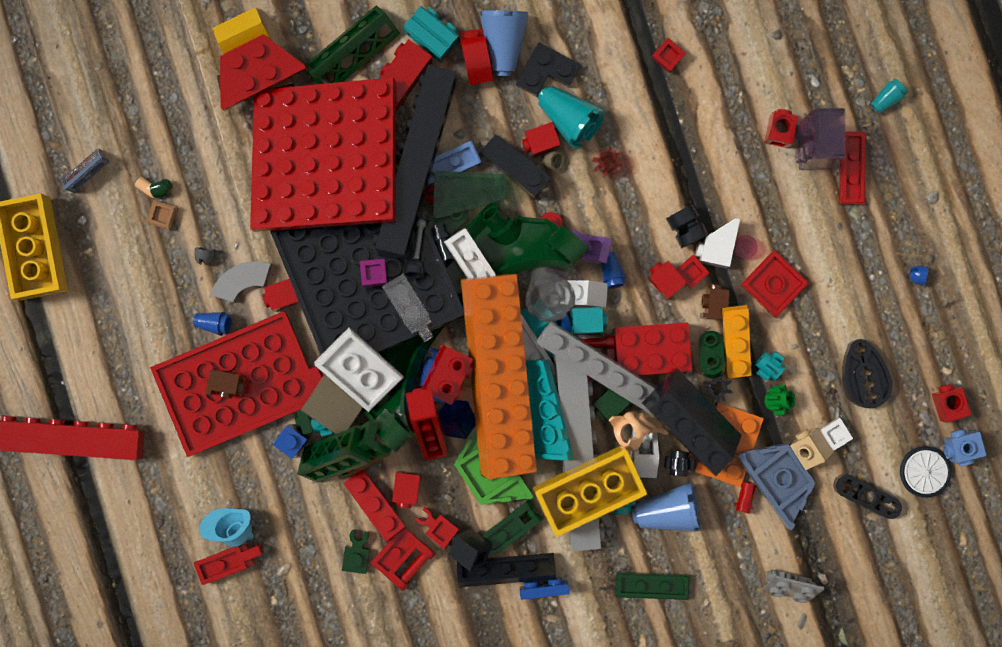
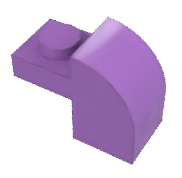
M569 230L590 248L581 261L595 264L607 262L612 239L589 236Z

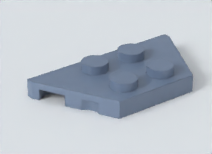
M784 443L736 453L735 456L785 527L792 530L795 526L794 521L799 510H803L806 498L811 494L816 484L808 471L804 469L789 444Z

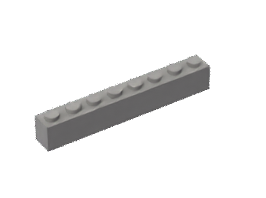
M554 355L556 389L574 455L573 460H562L563 472H566L598 456L593 454V445L597 444L596 431L591 430V420H595L593 405L589 406V396H593L592 382L587 381V374ZM599 517L568 532L569 547L572 552L601 549V541L605 540L603 526L599 527Z

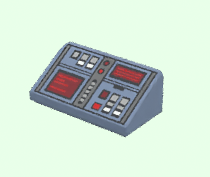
M99 149L94 150L62 179L63 187L75 193L108 164L109 160Z

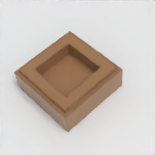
M153 200L146 223L171 231L178 207Z

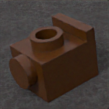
M708 284V290H706V294L702 295L701 307L705 308V313H700V318L723 320L722 308H726L729 305V290H723V285Z
M210 370L206 394L215 395L216 391H218V396L232 398L233 394L244 395L246 381L243 380L244 375Z

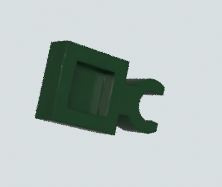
M352 529L350 541L353 544L352 546H345L342 571L366 574L370 548H363V545L369 538V532L365 531L363 539L358 540L355 537L356 529Z

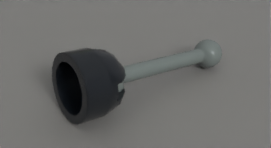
M419 219L416 223L418 232L414 258L406 263L404 275L411 278H423L425 271L424 264L419 260L422 232L426 222L423 219Z

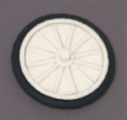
M922 446L911 450L905 455L900 466V477L904 487L909 492L919 497L928 498L940 494L947 487L951 478V467L948 459L941 451L933 447Z

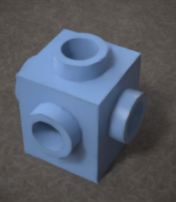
M965 429L950 432L951 436L944 438L945 445H943V451L946 458L950 462L959 463V466L975 463L974 459L986 456L980 432H966Z

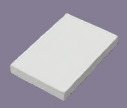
M350 327L314 362L317 368L368 412L403 379V375Z

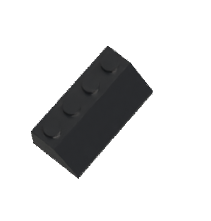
M677 368L642 402L653 416L713 475L717 476L734 458L742 435Z

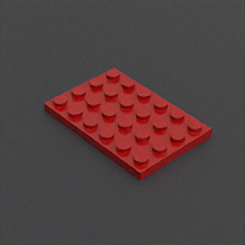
M286 311L150 367L187 457L301 410L315 389L309 373V364ZM210 370L244 375L243 380L246 381L244 395L233 394L232 398L218 396V391H216L215 395L206 394Z

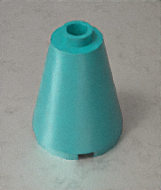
M545 87L538 95V105L550 121L553 122L568 144L575 150L583 147L580 143L584 139L590 141L604 121L601 114L605 115L606 112L602 108L557 87Z

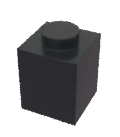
M469 529L454 536L448 555L467 570L472 571L485 565L493 545L474 530Z

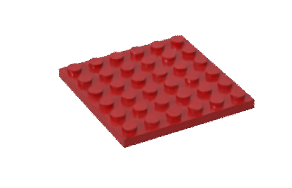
M393 77L273 88L254 96L250 229L253 232L395 222L396 81Z

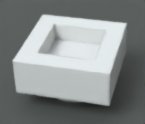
M836 418L820 428L821 433L833 451L853 439L841 418Z

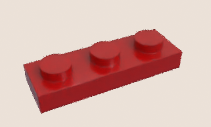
M365 469L357 472L343 483L386 542H389L407 527Z

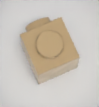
M818 427L811 431L808 428L800 431L795 435L797 439L790 445L805 470L825 462L833 453Z

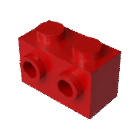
M442 344L422 388H431L434 397L452 405L453 401H457L462 393L463 387H461L464 378H468L472 372L473 364L471 363L473 359Z

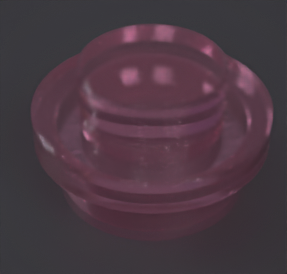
M743 235L736 239L734 253L740 259H750L757 253L758 244L753 237Z

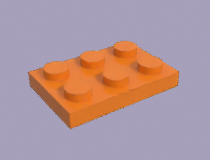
M716 402L715 408L742 435L736 453L753 450L764 418ZM735 455L717 476L709 472L698 460L694 467V472L741 487L746 470Z

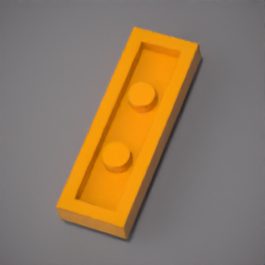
M747 305L722 308L725 375L727 379L751 376L749 308Z

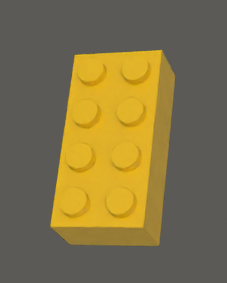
M40 193L0 201V245L10 298L22 301L67 292V280L51 197Z
M623 445L533 487L555 537L647 495L628 451Z

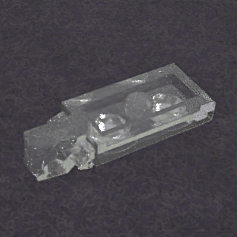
M404 274L382 286L407 329H410L412 334L418 331L424 342L433 338L427 327L431 323L429 314Z

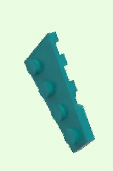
M539 359L525 360L535 458L573 460L574 455L549 360Z

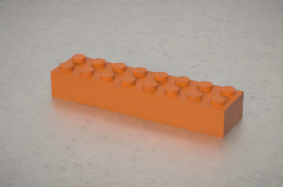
M517 274L461 279L468 354L473 359L471 363L473 364L471 383L481 475L488 479L537 472Z

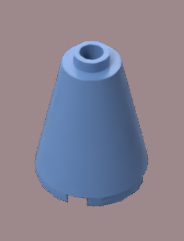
M481 11L480 18L491 70L496 71V76H510V71L516 70L527 26L528 12Z
M692 482L636 504V509H632L634 524L638 523L640 528L690 532L701 531V521L697 519L699 507Z

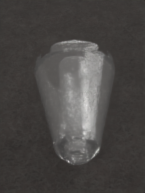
M538 267L531 269L525 302L532 316L534 315L544 322H554L563 319L567 315L566 313L574 307L575 293L571 284L555 267Z

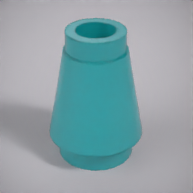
M893 79L886 83L870 105L877 113L881 114L905 99L904 96L908 91L899 80Z

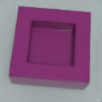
M385 259L360 261L363 287L388 285Z

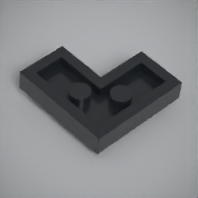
M538 42L517 80L516 86L535 97L539 94L547 77L570 87L581 65Z

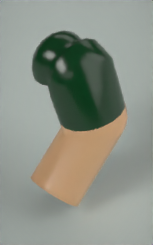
M141 176L135 183L138 189L151 198L166 196L172 189V183L168 179L150 183Z

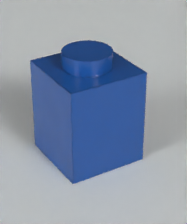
M289 424L281 432L273 446L291 459L297 458L311 438L306 434L303 435V432L299 431L293 424Z

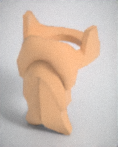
M630 411L623 416H612L609 419L618 443L623 445L627 451L638 450L645 435L655 434L656 432L665 435L669 433L654 416L648 413ZM627 424H631L635 437L629 439L627 443L623 438V429Z

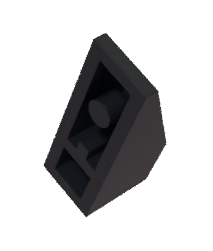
M496 134L480 152L481 155L534 200L550 182L551 178Z

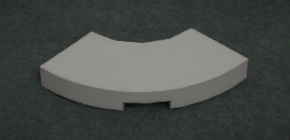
M252 261L236 265L217 280L210 295L235 302L238 295L245 289L254 286L265 287L272 264Z

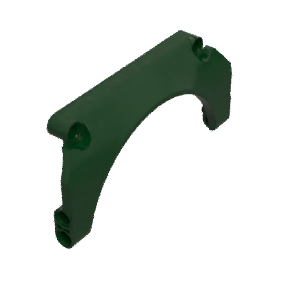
M491 203L483 208L465 227L496 275L516 274L538 267L572 269L590 250L578 236L562 225L558 227L547 218L517 216L513 221L495 203ZM455 260L444 265L463 307L461 279H467V277ZM445 326L379 353L403 375V379L369 412L362 408V411L370 421L379 424L377 434L395 452L415 433L410 420L406 393L413 391L422 361L432 343Z

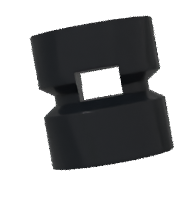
M694 204L666 218L671 230L677 232L675 238L681 249L709 235L704 223L698 221L700 215Z

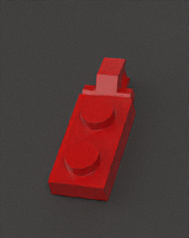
M247 543L195 561L194 566L201 585L247 569L250 565L254 564L252 558L262 555L264 550L261 544L248 549Z

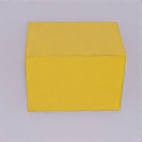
M256 7L213 27L217 43L223 54L263 34L271 39Z

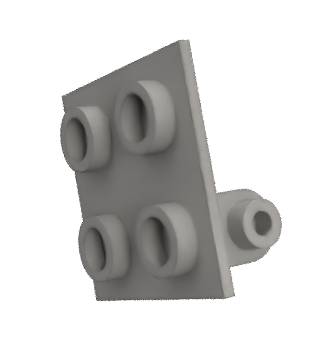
M774 569L767 571L765 580L769 582L762 588V590L768 591L772 596L783 597L785 595L793 597L794 601L800 603H807L824 590V587L817 586L816 582H813L811 578L793 575L792 579H790V573L785 575V572Z

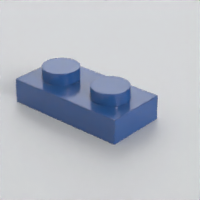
M561 577L548 580V583L539 584L538 581L524 582V586H519L521 600L570 594L568 581H563Z

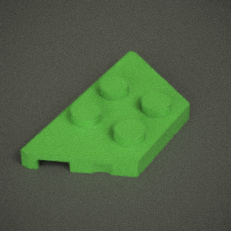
M475 426L454 465L480 505L533 498L534 496L520 475L488 479L481 475Z

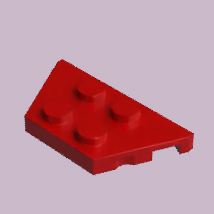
M263 34L220 56L221 109L225 111L301 73L307 68L303 63Z

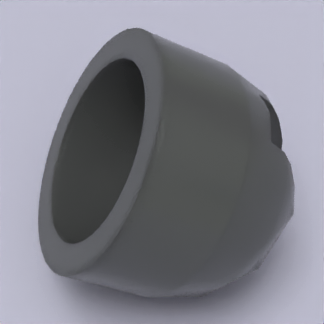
M195 247L194 257L196 262L201 265L204 260V265L210 264L213 261L214 249Z

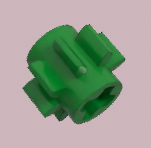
M777 385L774 388H769L770 392L765 395L767 409L774 410L775 416L790 413V408H793L796 403L793 391L786 390V385Z

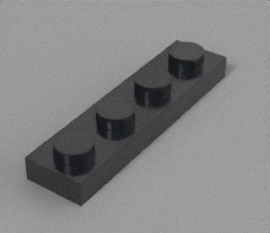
M554 553L487 558L485 565L472 571L467 570L457 562L458 587L556 579Z

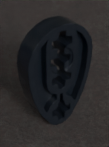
M864 339L851 341L847 346L842 365V381L845 395L850 402L858 407H879L888 400L892 392L893 385L889 370L881 355L870 343ZM857 343L865 348V351L861 352V356L859 353H854ZM863 367L865 370H870L867 379L869 382L874 383V386L870 387L871 393L876 394L872 404L871 401L865 399V396L869 395L868 389H863L862 384L866 383V379L859 375L863 371Z

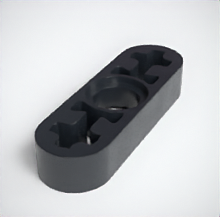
M842 474L835 478L833 488L838 495L888 519L897 518L901 514L902 505L898 499L852 476ZM849 480L848 484L857 488L855 493L847 489L842 492L843 487L840 486V483ZM865 490H871L874 498L870 503L866 504L862 501L861 494ZM879 501L890 504L892 501L894 511L887 512L886 508L878 505Z

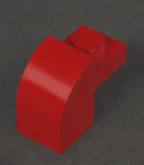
M482 28L459 33L469 85L493 81L487 44Z

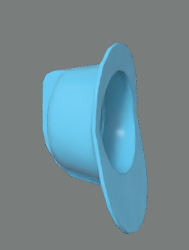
M216 509L204 517L199 527L200 535L204 539L222 542L229 547H238L247 540H253L254 538L250 523L251 514L244 509Z

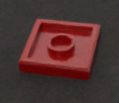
M773 250L740 286L774 318H777L809 282L779 253Z

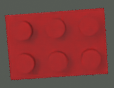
M688 322L613 328L615 361L636 375L671 373L675 368L680 372L692 371Z

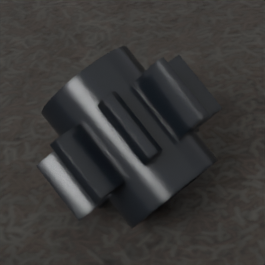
M723 374L719 378L711 379L710 383H703V385L709 387V390L704 395L711 394L713 396V403L719 397L725 402L726 398L724 395L726 393H733L731 389H727V385L732 380L725 382ZM717 381L722 382V387L725 388L719 394H715L714 389L711 388V385L717 384Z
M671 450V456H665L664 467L670 469L669 475L688 477V470L694 471L695 459L689 458L690 452Z

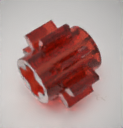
M610 146L606 152L598 149L600 157L592 159V162L597 163L594 172L600 170L603 172V178L609 172L615 176L617 174L615 166H622V163L617 161L620 152L614 154L611 152ZM605 157H609L610 162L613 163L609 167H604L605 163L601 162L604 161Z

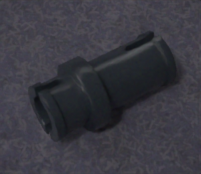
M446 224L432 227L431 232L434 236L432 238L443 263L455 261L444 241L452 237L451 233L447 232Z

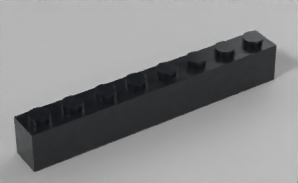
M428 65L426 73H421L419 86H421L420 94H416L414 97L413 109L415 111L413 117L408 118L406 131L409 132L407 139H403L401 142L400 154L402 156L400 163L396 162L395 222L382 223L380 232L376 231L373 245L376 246L375 249L380 255L407 261L416 223L420 215L457 84L456 71Z

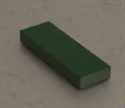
M616 572L615 597L689 600L690 575Z

